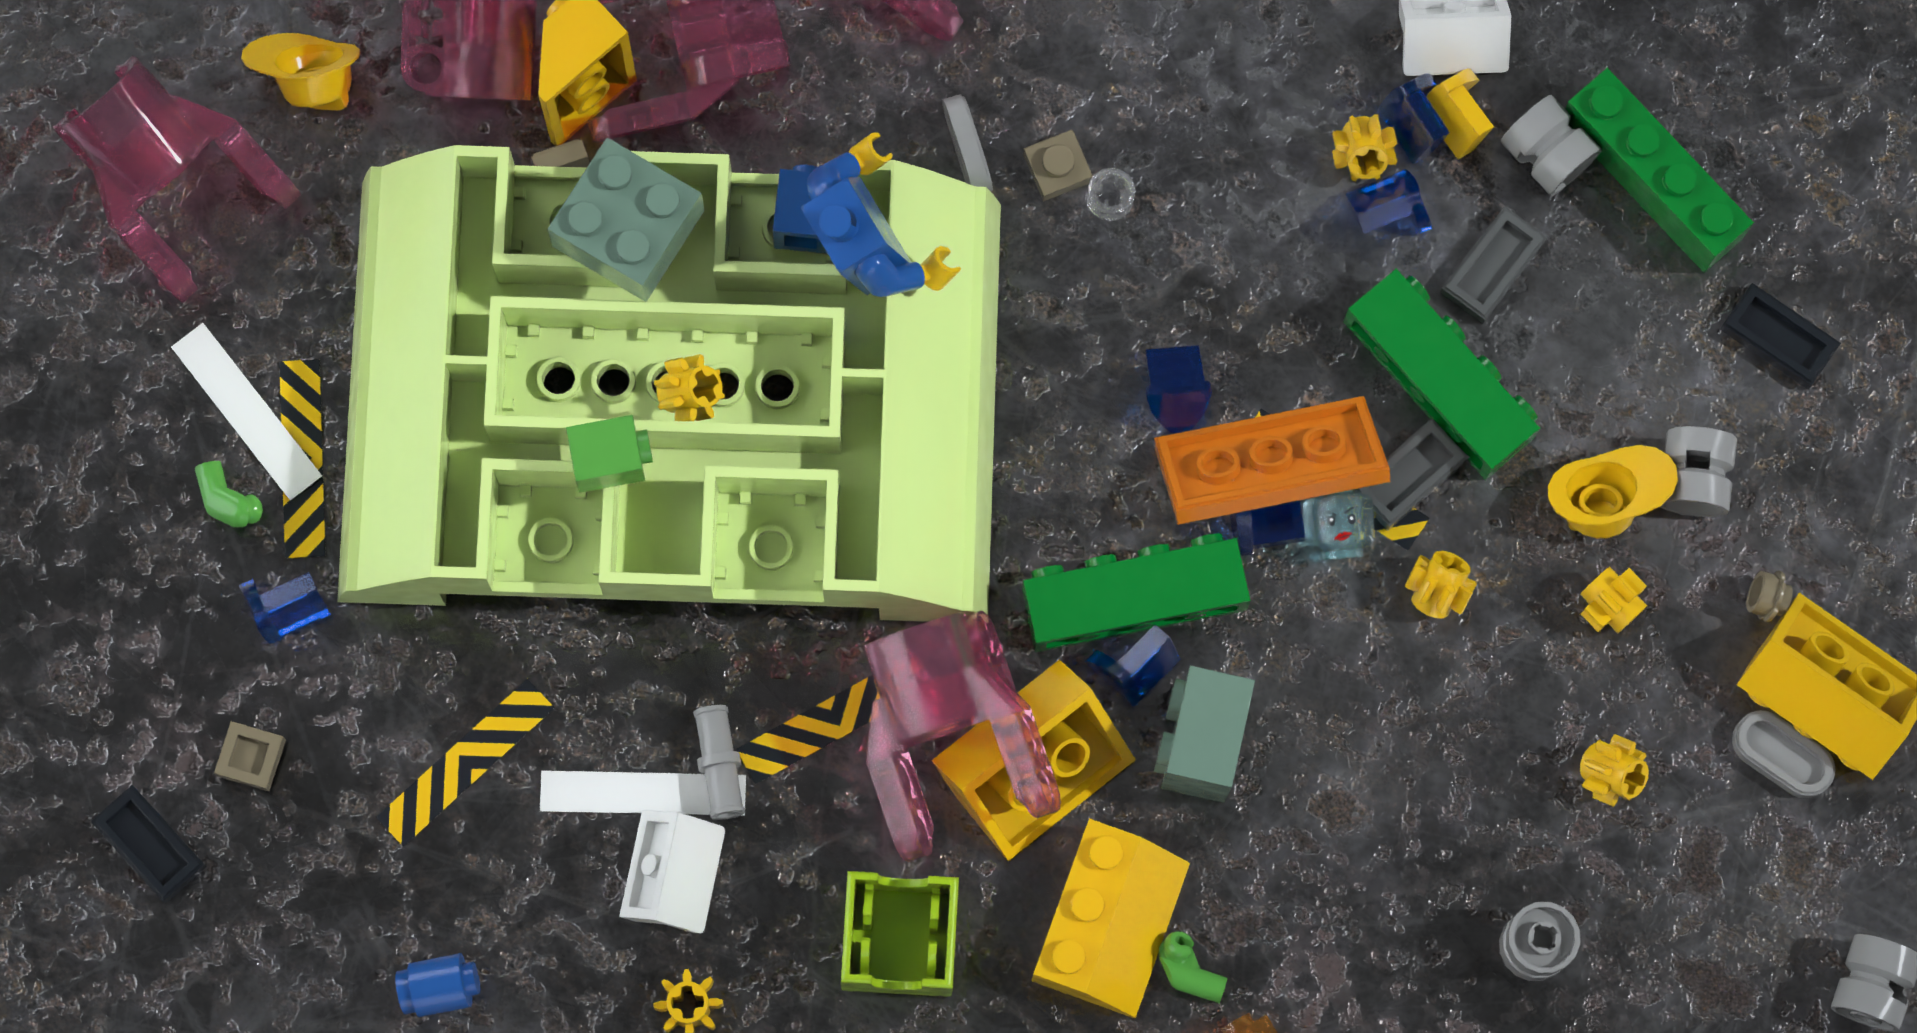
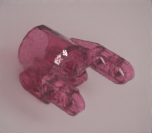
M407 0L404 4L402 15V77L414 90L425 92V95L433 97L533 101L537 1ZM431 2H433L434 7L443 11V18L434 20L432 23V37H438V40H443L442 48L427 43L418 44L419 36L425 39H429L430 36L429 23L420 20V12L428 11ZM434 54L441 62V74L436 81L425 84L418 76V64L423 57Z
M598 0V1H599L601 4H607V3H611V2H615V1H620V0ZM666 0L687 91L608 109L601 117L587 121L592 142L604 141L607 137L614 139L692 121L737 85L740 78L791 66L786 40H783L775 1Z
M132 55L122 65L118 64L115 67L117 69L115 74L120 78L115 85L80 114L75 108L71 111H66L63 114L64 117L53 126V129L94 174L108 225L158 280L183 304L199 289L192 281L191 271L136 211L137 208L183 172L211 141L216 143L262 195L272 198L283 209L286 210L301 196V193L236 119L181 97L171 95L137 57Z
M980 610L969 615L962 614V612L951 614L896 632L862 646L880 699L872 703L866 763L892 840L898 853L905 861L911 862L932 853V835L934 831V825L908 749L990 720L1016 799L1026 806L1029 813L1034 818H1040L1057 812L1060 809V793L1031 707L1016 692L997 632L991 619L984 611Z

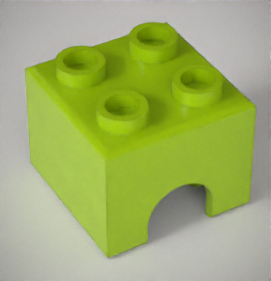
M848 871L841 969L842 991L952 997L959 877L928 876V878L899 879L880 876L874 872Z

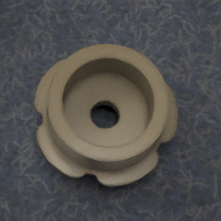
M1777 570L1774 574L1759 571L1750 585L1746 601L1747 611L1759 615L1760 620H1764V622L1772 621L1776 615L1783 616L1789 608L1793 589L1791 585L1784 583L1785 574L1782 571Z

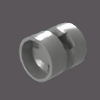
M1552 95L1543 98L1511 126L1501 139L1503 146L1519 163L1531 162L1533 164L1531 176L1550 196H1554L1568 186L1602 152V148L1583 128L1572 129L1569 126L1571 115Z
M1684 426L1669 429L1666 435L1665 453L1671 457L1677 466L1678 482L1673 495L1660 507L1669 512L1695 517H1720L1727 515L1730 511L1732 482L1725 477V473L1732 471L1735 465L1736 436L1726 431L1706 427ZM1688 466L1708 467L1709 470L1699 468H1688Z
M1535 902L1523 907L1504 926L1499 939L1500 955L1505 966L1515 976L1528 981H1543L1558 974L1576 957L1580 946V929L1574 916L1564 907L1552 902Z
M1854 934L1845 962L1846 967L1851 973L1848 977L1840 978L1831 1004V1010L1847 1019L1869 1027L1890 1032H1900L1909 1004L1903 992L1905 989L1914 988L1917 980V952L1887 939L1867 934Z

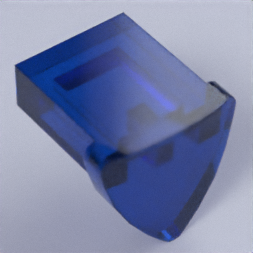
M1430 73L1423 74L1392 90L1382 101L1377 111L1388 127H1394L1397 141L1413 164L1430 156L1450 134L1426 98L1427 94L1438 85Z
M1407 169L1345 194L1351 212L1363 233L1407 216L1411 217L1418 234L1433 229L1419 185L1415 177Z
M1199 345L1145 349L1146 371L1149 384L1145 388V392L1153 415L1172 434L1190 431L1202 418L1212 395L1211 383L1204 379Z
M1300 500L1230 514L1233 537L1237 538L1241 556L1250 555L1253 553V549L1305 541L1306 535Z
M310 572L263 594L260 593L254 579L239 585L260 634L269 644H273L281 640L282 637L331 615Z
M1154 625L1119 661L1116 662L1103 652L1095 650L1085 662L1108 685L1123 696L1132 706H1135L1181 659L1171 638L1157 625Z

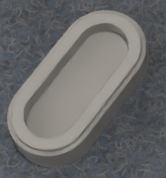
M959 94L942 99L947 126L965 182L976 187H987L990 191H993L987 162L965 97Z
M1754 711L1742 718L1734 728L1732 744L1737 756L1791 795L1798 798H1813L1824 792L1833 782L1835 763L1831 754L1813 739L1801 735L1794 726L1778 715L1769 711Z

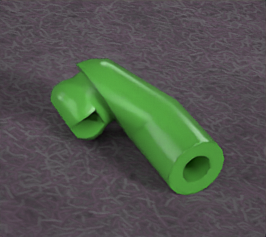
M221 461L205 462L195 467L204 507L212 518L235 528H243L247 524H254L260 520L263 511L261 501L252 494L244 496L227 488Z
M1175 931L1167 935L1159 948V960L1170 985L1178 991L1220 1003L1227 977L1200 969L1192 949L1194 942L1188 934Z

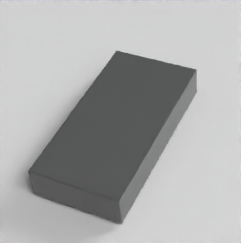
M1504 206L1444 284L1440 293L1483 324L1544 245L1548 237Z
M1431 419L1386 458L1390 468V482L1353 489L1352 493L1389 531L1464 465L1469 457Z

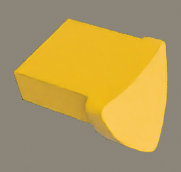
M1471 68L1464 69L1436 85L1424 98L1419 108L1458 160L1474 151L1494 128L1493 124L1468 92L1469 89L1480 81Z

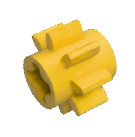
M1374 114L1372 117H1354L1352 115L1342 131L1336 130L1332 133L1336 148L1332 151L1335 167L1339 169L1348 166L1352 181H1356L1358 178H1375L1378 180L1387 168V165L1397 164L1394 146L1398 143L1394 127H1386L1381 130L1377 114Z
M701 354L685 357L684 359L681 357L665 361V369L668 373L664 374L659 380H654V385L657 387V398L660 403L658 406L659 410L665 409L668 412L675 413V421H701L713 418L714 411L711 406L715 405L719 399L725 398V394L722 393V381L719 376L720 370L704 366V356Z
M1436 551L1431 560L1423 555L1418 557L1405 587L1415 591L1411 601L1419 611L1430 617L1442 619L1449 615L1451 609L1459 614H1463L1477 582L1468 579L1471 569L1465 560L1451 552Z
M1609 566L1580 593L1589 603L1580 614L1597 632L1609 624L1618 634L1647 607L1638 596L1647 585L1630 567L1622 575H1618Z
M1614 734L1610 744L1598 740L1587 748L1581 759L1580 774L1585 780L1582 786L1593 792L1592 798L1614 807L1619 797L1630 801L1642 792L1648 780L1649 769L1647 763L1643 761L1646 753L1635 749L1636 742Z
M685 969L683 972V982L674 986L668 980L664 979L662 981L665 990L668 992L667 1001H658L653 1004L655 1010L660 1012L669 1011L671 1015L663 1027L667 1033L673 1031L677 1025L684 1027L685 1033H695L694 1028L702 1024L710 1030L716 1028L713 1020L708 1017L710 1009H719L724 1006V1002L719 998H708L707 992L714 983L711 977L704 979L699 985L692 982L689 969ZM692 991L696 1000L704 1001V1005L694 1009L693 1018L686 1019L681 1009L674 1008V1003L682 1002L684 992Z

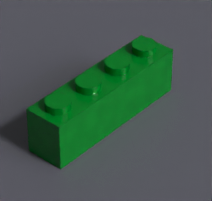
M1608 67L1568 101L1565 110L1571 115L1569 126L1572 129L1583 128L1602 148V152L1596 159L1703 273L1709 270L1743 240L1754 222Z
M1396 268L1348 308L1343 322L1430 419H1433L1469 457L1467 461L1486 481L1535 438L1540 429L1535 423L1538 419L1537 414L1520 395L1512 397L1499 383L1502 379L1501 374L1484 355L1476 357L1463 343L1466 340V336L1459 325L1447 315L1441 318L1427 303L1430 300V296L1423 285L1411 275L1405 278Z
M1208 534L1192 539L1190 541L1191 547L1170 551L1169 544H1158L1138 550L1137 558L1117 561L1116 555L1110 554L1093 557L1084 561L1085 568L1064 572L1062 565H1052L1033 570L1031 572L1032 578L1023 580L1022 593L1035 653L1247 611L1251 600L1237 538L1223 540L1222 534Z

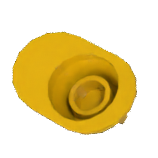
M278 33L250 42L242 50L241 60L246 67L259 73L273 76L284 98L292 106L341 111L347 107L349 102L348 91L352 82L351 64L359 58L360 49L353 44L336 43L306 34Z
M1635 445L1619 448L1591 458L1580 459L1561 467L1553 474L1548 484V500L1555 512L1567 520L1571 530L1578 531L1584 536L1595 539L1611 538L1625 531L1632 524L1634 517L1646 514L1662 506L1673 495L1678 482L1677 466L1668 454L1656 447Z

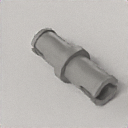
M711 705L696 709L693 713L694 718H696L702 757L697 759L699 772L705 773L711 809L710 817L714 820H722L741 816L745 813L737 774V767L741 766L740 753L733 749L728 707L726 705Z

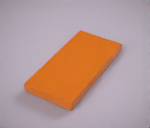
M1364 396L1154 438L1156 455L1178 525L1390 482V468Z

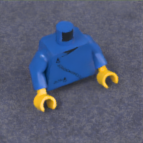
M879 133L869 134L849 150V153L841 154L810 173L807 179V190L811 200L804 204L801 209L836 269L864 294L869 295L871 293L877 297H887L920 289L924 284L932 290L939 291L960 272V267L949 268L943 264V260L951 253L950 249L944 246L937 247L921 264L911 262L864 182L858 177L860 174L865 176L872 174L892 159V153L883 157L874 150L872 142L881 137Z

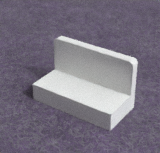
M1399 0V18L1403 30L1402 68L1406 76L1457 74L1467 68H1471L1474 74L1508 71L1511 12L1507 0Z
M642 810L619 917L635 922L665 924L691 933H703L725 835L724 827L680 812Z

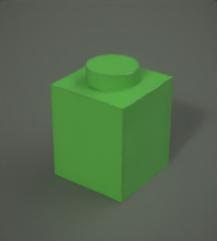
M633 415L566 427L579 493L646 481L643 464L653 462L647 429L636 431Z

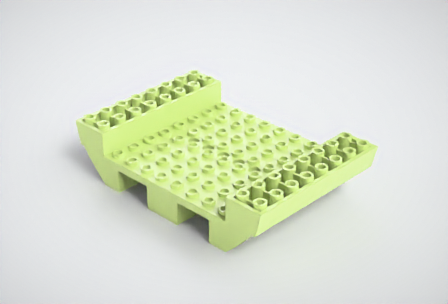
M462 145L440 148L382 167L371 166L362 182L337 602L446 606V594L862 607L879 608L880 620L988 623L1001 204L987 187H976L934 171L896 160L888 161L870 175L860 174L858 177L864 182L911 262L921 264L937 247L944 246L949 248L951 253L943 260V264L949 268H961L960 272L939 291L932 290L924 284L920 289L887 297H877L871 293L869 295L864 294L843 277L828 254L774 249L773 223L779 174L732 173L729 154L631 151L701 192L705 210L651 296L645 302L552 247L547 229L587 168L515 165L510 147ZM699 354L704 356V366H709L714 370L719 369L721 373L731 374L739 382V388L732 397L719 399L715 405L711 406L714 411V417L701 421H675V413L668 412L665 409L659 410L658 406L660 403L657 393L653 389L655 378L662 372L667 371L665 369V361L681 357L684 359L685 357ZM562 367L570 370L575 376V381L569 391L563 394H554L544 387L545 376L552 369ZM608 370H622L628 375L630 379L629 386L622 394L610 396L604 394L599 389V379ZM778 374L786 376L794 386L791 395L782 401L768 399L762 392V386L766 379ZM633 415L636 431L647 429L653 462L643 464L646 481L579 493L566 427Z

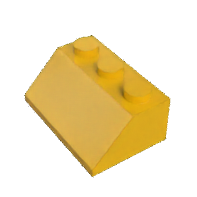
M555 0L546 12L548 17L543 20L538 96L550 140L555 146L564 144L637 81L628 32L598 0Z
M1800 592L1754 655L1736 684L1745 690L1755 703L1772 709L1792 723L1801 735L1809 739H1815L1835 753L1848 768L1860 771L1872 780L1907 738L1917 720V674Z
M1059 659L931 761L956 798L1001 854L1009 861L1136 759L1091 687Z
M1089 818L1037 962L1032 982L1136 1018L1190 863L1140 836Z

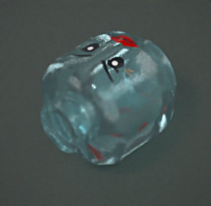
M1348 490L1305 500L1303 513L1306 544L1311 550L1320 552L1321 560L1364 557L1363 548L1371 546L1376 538L1373 500L1369 494Z

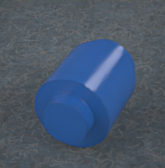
M462 953L412 962L408 964L407 969L396 971L395 974L398 1000L404 1015L416 1013L420 1018L472 1007V996L480 994V980L475 962L466 963Z

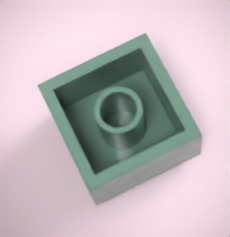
M607 137L547 230L552 247L647 302L704 213L702 193Z
M1191 665L1185 680L1175 678L1165 717L1167 720L1175 721L1173 733L1163 732L1154 767V772L1164 774L1161 789L1225 803L1233 785L1255 680Z

